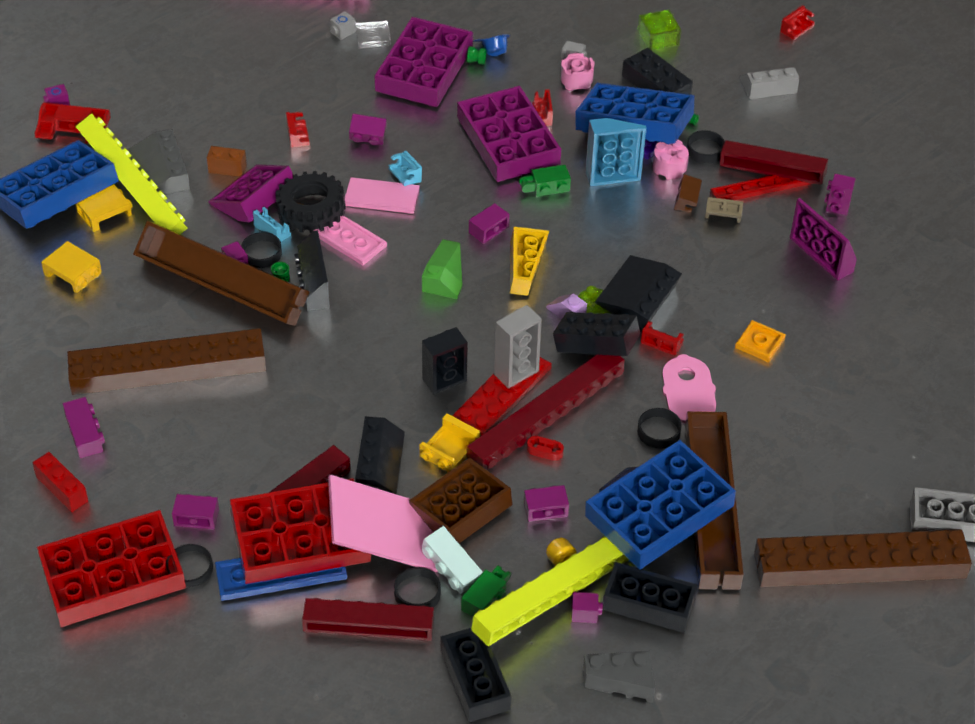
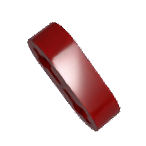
M532 436L527 440V451L533 456L552 461L560 460L563 457L564 446L559 441L540 436Z

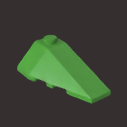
M442 239L422 274V292L458 299L462 289L460 243Z

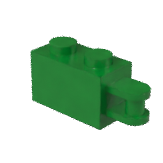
M566 165L533 169L531 170V176L519 179V184L522 186L523 192L534 191L537 197L569 192L571 177Z
M499 565L492 573L485 570L462 596L461 610L473 617L479 610H484L494 601L506 597V585L512 573L510 571L505 572Z

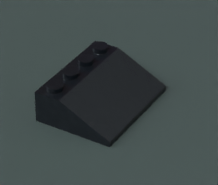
M630 255L595 303L614 315L628 314L637 316L639 330L642 333L648 321L652 320L675 288L682 273L668 264Z

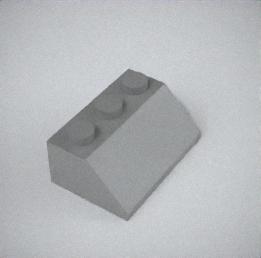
M795 67L747 73L740 76V81L749 99L797 93L800 79Z

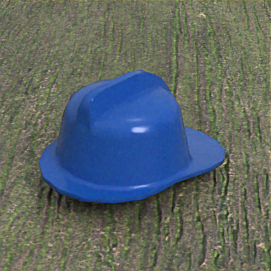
M498 35L488 39L473 40V42L482 43L488 55L498 56L506 53L507 39L510 38V35Z

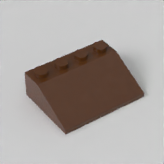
M471 458L409 500V504L432 532L444 526L458 543H461L513 505L511 488Z

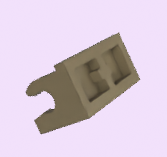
M708 197L705 218L709 219V215L737 218V223H740L743 201Z

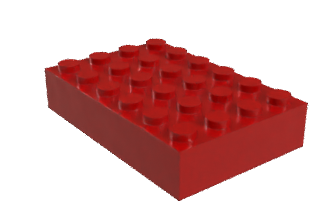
M329 483L230 499V513L245 584L371 562V554L332 543Z
M160 510L37 547L61 627L186 588L184 573ZM168 556H171L168 562V568L171 574H168L166 568V560Z

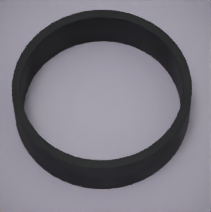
M701 130L689 136L687 149L689 156L693 160L700 163H714L720 160L722 149L714 154H702L692 149L690 144L696 140L708 139L718 143L723 148L725 140L721 135L713 131Z
M257 232L247 236L242 242L241 246L244 251L249 245L259 241L271 242L279 248L269 258L256 259L248 256V264L256 268L270 267L282 257L281 241L274 234Z
M652 408L640 416L637 433L641 441L646 445L663 449L670 447L679 440L682 424L680 418L674 412L665 408ZM652 417H663L672 421L676 425L678 432L668 439H655L644 433L641 424Z
M185 544L175 548L177 556L184 552L196 551L204 554L210 561L209 568L202 576L192 580H185L186 587L198 586L204 583L212 574V556L203 546ZM168 556L166 560V568L168 574H171L168 568V562L171 556Z
M423 567L406 569L395 580V600L397 604L435 607L441 596L440 580L433 571ZM421 576L433 581L438 591L431 600L421 604H414L402 599L397 589L404 580L410 577Z

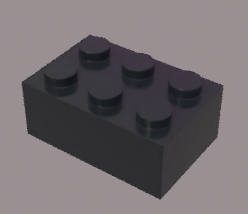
M457 327L422 340V379L432 394L467 381L468 342Z

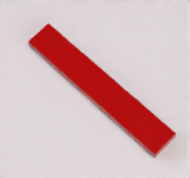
M772 175L711 188L710 194L713 198L739 200L813 183Z

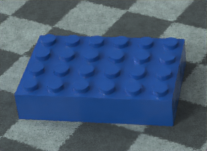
M596 83L575 111L576 130L588 133L589 120L610 118L646 125L645 140L675 144L694 115L695 95Z
M77 140L0 178V209L26 229L34 227L37 223L49 219L53 215L65 211L68 207L119 182L114 163L80 140Z
M679 440L588 499L585 506V517L640 570L732 508L735 502L736 490Z

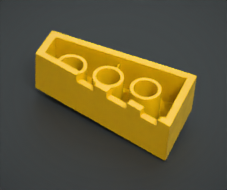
M513 227L510 240V294L528 296L546 247L549 231Z

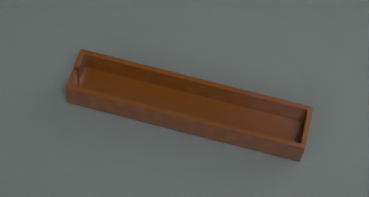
M150 221L146 222L133 255L294 326H296L302 312L299 308L300 306L304 307L310 293L306 289Z
M261 328L67 351L68 378L72 395L266 372Z
M687 411L685 423L686 445L735 489L727 412ZM735 496L732 508L694 533L699 589H718V586H721L725 590H741L744 574Z
M963 530L757 538L754 550L760 587L967 578L972 565Z

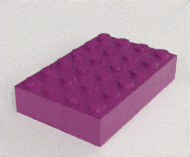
M412 17L375 74V91L438 107L466 60L469 46H473V32Z
M520 86L457 102V118L496 182L531 173L533 169L561 164L560 146Z

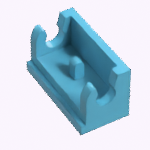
M407 151L391 156L392 160L398 159L397 163L390 164L389 170L404 186L422 181V166Z
M265 207L262 208L263 213L261 215L258 210L253 211L254 226L261 232L274 234L281 242L291 236L289 226L286 223L282 226L270 217Z

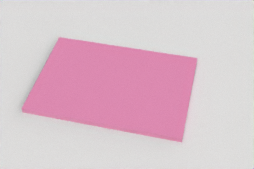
M330 475L328 477L332 543L438 572L433 561L426 558L422 552L424 538L433 532L409 504L410 498Z

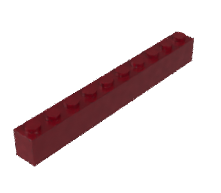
M612 355L594 356L467 446V459L471 458L486 470L493 468L498 461L508 457L518 447H522L530 437L537 436L540 431L550 427L554 421L564 417L568 411L578 407L582 401L592 397L596 391L606 387L610 381L620 377L624 372L625 359L621 356Z

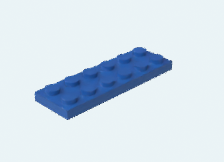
M240 558L215 562L221 601L347 579V572L344 566L245 584Z

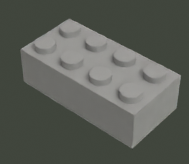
M528 305L516 309L513 313L496 321L494 375L508 389L539 371L542 318Z
M914 487L910 501L911 532L963 530L965 541L975 542V494Z

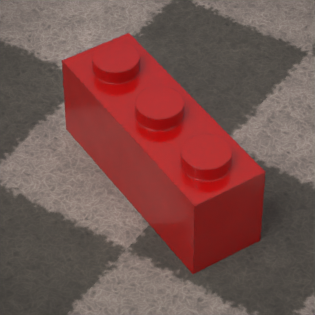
M50 452L32 462L36 478L71 512L89 502L85 486Z

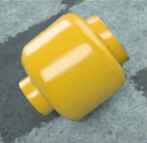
M562 537L551 541L546 549V555L554 566L560 562L563 563L573 554L577 553L575 547L566 538Z

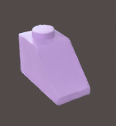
M573 293L559 296L549 303L546 308L562 320L566 312L586 313L587 303Z

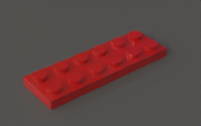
M540 357L539 371L509 389L493 374L452 416L479 430V437L495 427L552 368V363Z

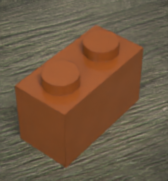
M211 146L207 155L208 172L236 177L242 176L247 167L245 150Z

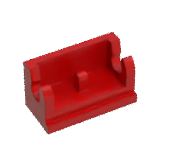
M802 5L782 19L780 32L794 40L814 26L815 22L810 20L808 15L810 17L815 15Z
M544 90L543 97H538V91H536L532 105L545 125L552 126L553 109L550 90Z
M286 112L291 148L310 146L305 119L296 120L297 117H303V113Z
M648 321L642 330L641 343L676 356L684 342L682 338L684 334L680 332L677 338L653 329L651 327L653 322Z

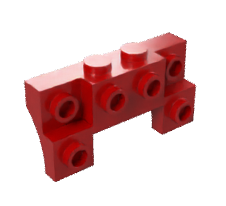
M43 102L39 110V119L34 132L35 138L52 140L56 131L80 133L76 126L91 113L96 119L100 117L106 124L104 126L106 129L111 118L110 110Z

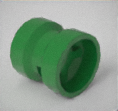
M469 46L467 62L473 63L477 61L478 64L484 65L486 48L478 50L473 46Z
M285 262L274 263L271 266V274L290 282L289 265Z

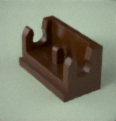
M683 174L678 186L674 210L692 212V208H688L685 205L696 207L702 183L701 179Z

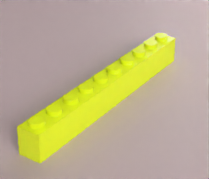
M91 113L79 123L76 128L97 153L114 163L118 179L154 223L179 234L188 229L184 224L185 218L180 213L176 214L174 212L177 209L170 201L168 203L165 201L168 198L161 190L157 192L156 189L159 187L152 179L150 181L147 180L149 175L143 169H138L141 167L134 158L130 159L132 155L126 148L122 150L123 144L117 137L115 139L112 138L114 136L113 132L108 127L104 128L106 124L100 117L96 119Z
M603 536L598 542L588 545L583 551L573 554L563 563L556 564L548 572L541 573L533 581L526 582L518 590L509 592L503 599L494 601L488 608L476 612L473 616L471 630L487 646H490L572 596L573 592L580 591L611 572L615 562L624 564L629 559L606 536Z

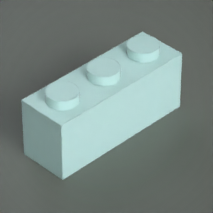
M444 526L424 538L422 544L423 554L426 558L433 561L437 571L448 579L451 588L457 590L460 595L467 591L483 573Z

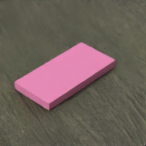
M351 177L345 195V205L414 214L420 185L411 184L404 186L402 183Z
M340 216L341 221L339 223L334 221L333 227L329 228L326 226L324 231L320 232L319 229H315L318 230L320 240L362 266L387 247L385 240L346 216Z

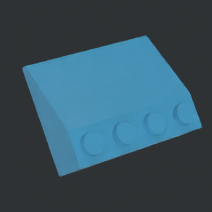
M610 118L589 120L585 173L590 187L641 180L646 125Z

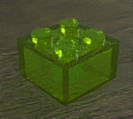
M670 10L639 15L638 32L650 50L679 45L681 28Z

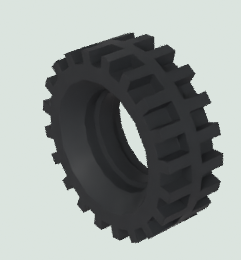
M306 171L301 176L294 174L293 179H285V185L280 184L279 190H276L280 221L283 220V225L284 223L290 225V229L293 231L298 228L301 233L304 230H309L312 233L315 229H319L321 232L324 231L326 226L329 228L333 227L334 221L339 223L341 221L340 216L344 217L346 205L343 186H341L340 180H335V176L327 177L326 172L317 174V171H313L312 174H307ZM309 195L326 197L323 201L313 205H302L295 202L299 198Z

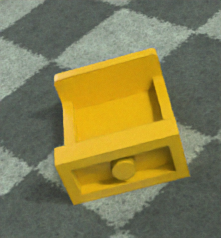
M114 184L76 204L78 214L93 232L100 230L99 222L119 213L125 212L128 217L132 216L131 209L133 207L131 201L126 199L122 190L118 189Z
M68 241L41 261L45 276L50 278L53 274L70 283L75 293L85 288L87 284L102 273L98 258Z
M447 413L442 418V427L427 443L421 442L419 444L420 456L425 461H430L440 469L450 472L467 458V446L479 438L480 431Z

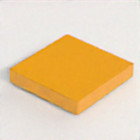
M752 320L736 342L735 348L770 362L785 340L786 334Z

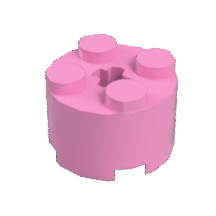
M583 53L568 54L566 59H562V84L569 91L589 89L593 83V59L591 57L590 59L584 57Z
M677 140L675 144H665L664 142L656 144L652 167L657 176L660 174L666 176L667 180H675L681 178L683 173L687 171L689 153L683 142Z

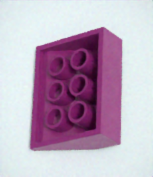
M256 164L208 202L211 206L238 221L252 222L254 221L253 211L258 210L259 213H263V207L268 210L271 204L276 203V190H279L280 184L285 185V179H293V173L290 167L285 165Z
M798 198L790 239L837 281L853 273L857 258L850 241L801 198Z

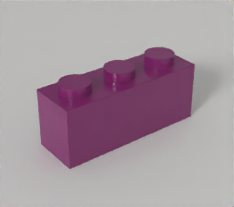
M86 397L62 403L79 458L103 452L102 444L105 443L103 433H98L97 429H100L97 417L93 418L92 416L95 415L92 403L88 404Z

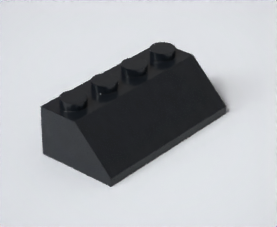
M315 230L297 245V254H294L295 264H299L297 275L298 278H302L299 280V286L310 291L305 302L307 311L330 308L326 269L318 230Z
M365 416L355 482L397 495L405 431L386 418Z

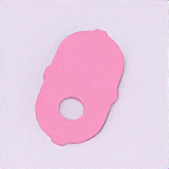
M682 354L665 364L662 373L664 383L662 388L663 395L666 396L668 410L674 412L681 422L686 423L687 411H716L714 394L716 387L712 383L710 370L705 363L697 358ZM688 370L695 377L687 381L681 379L678 373Z

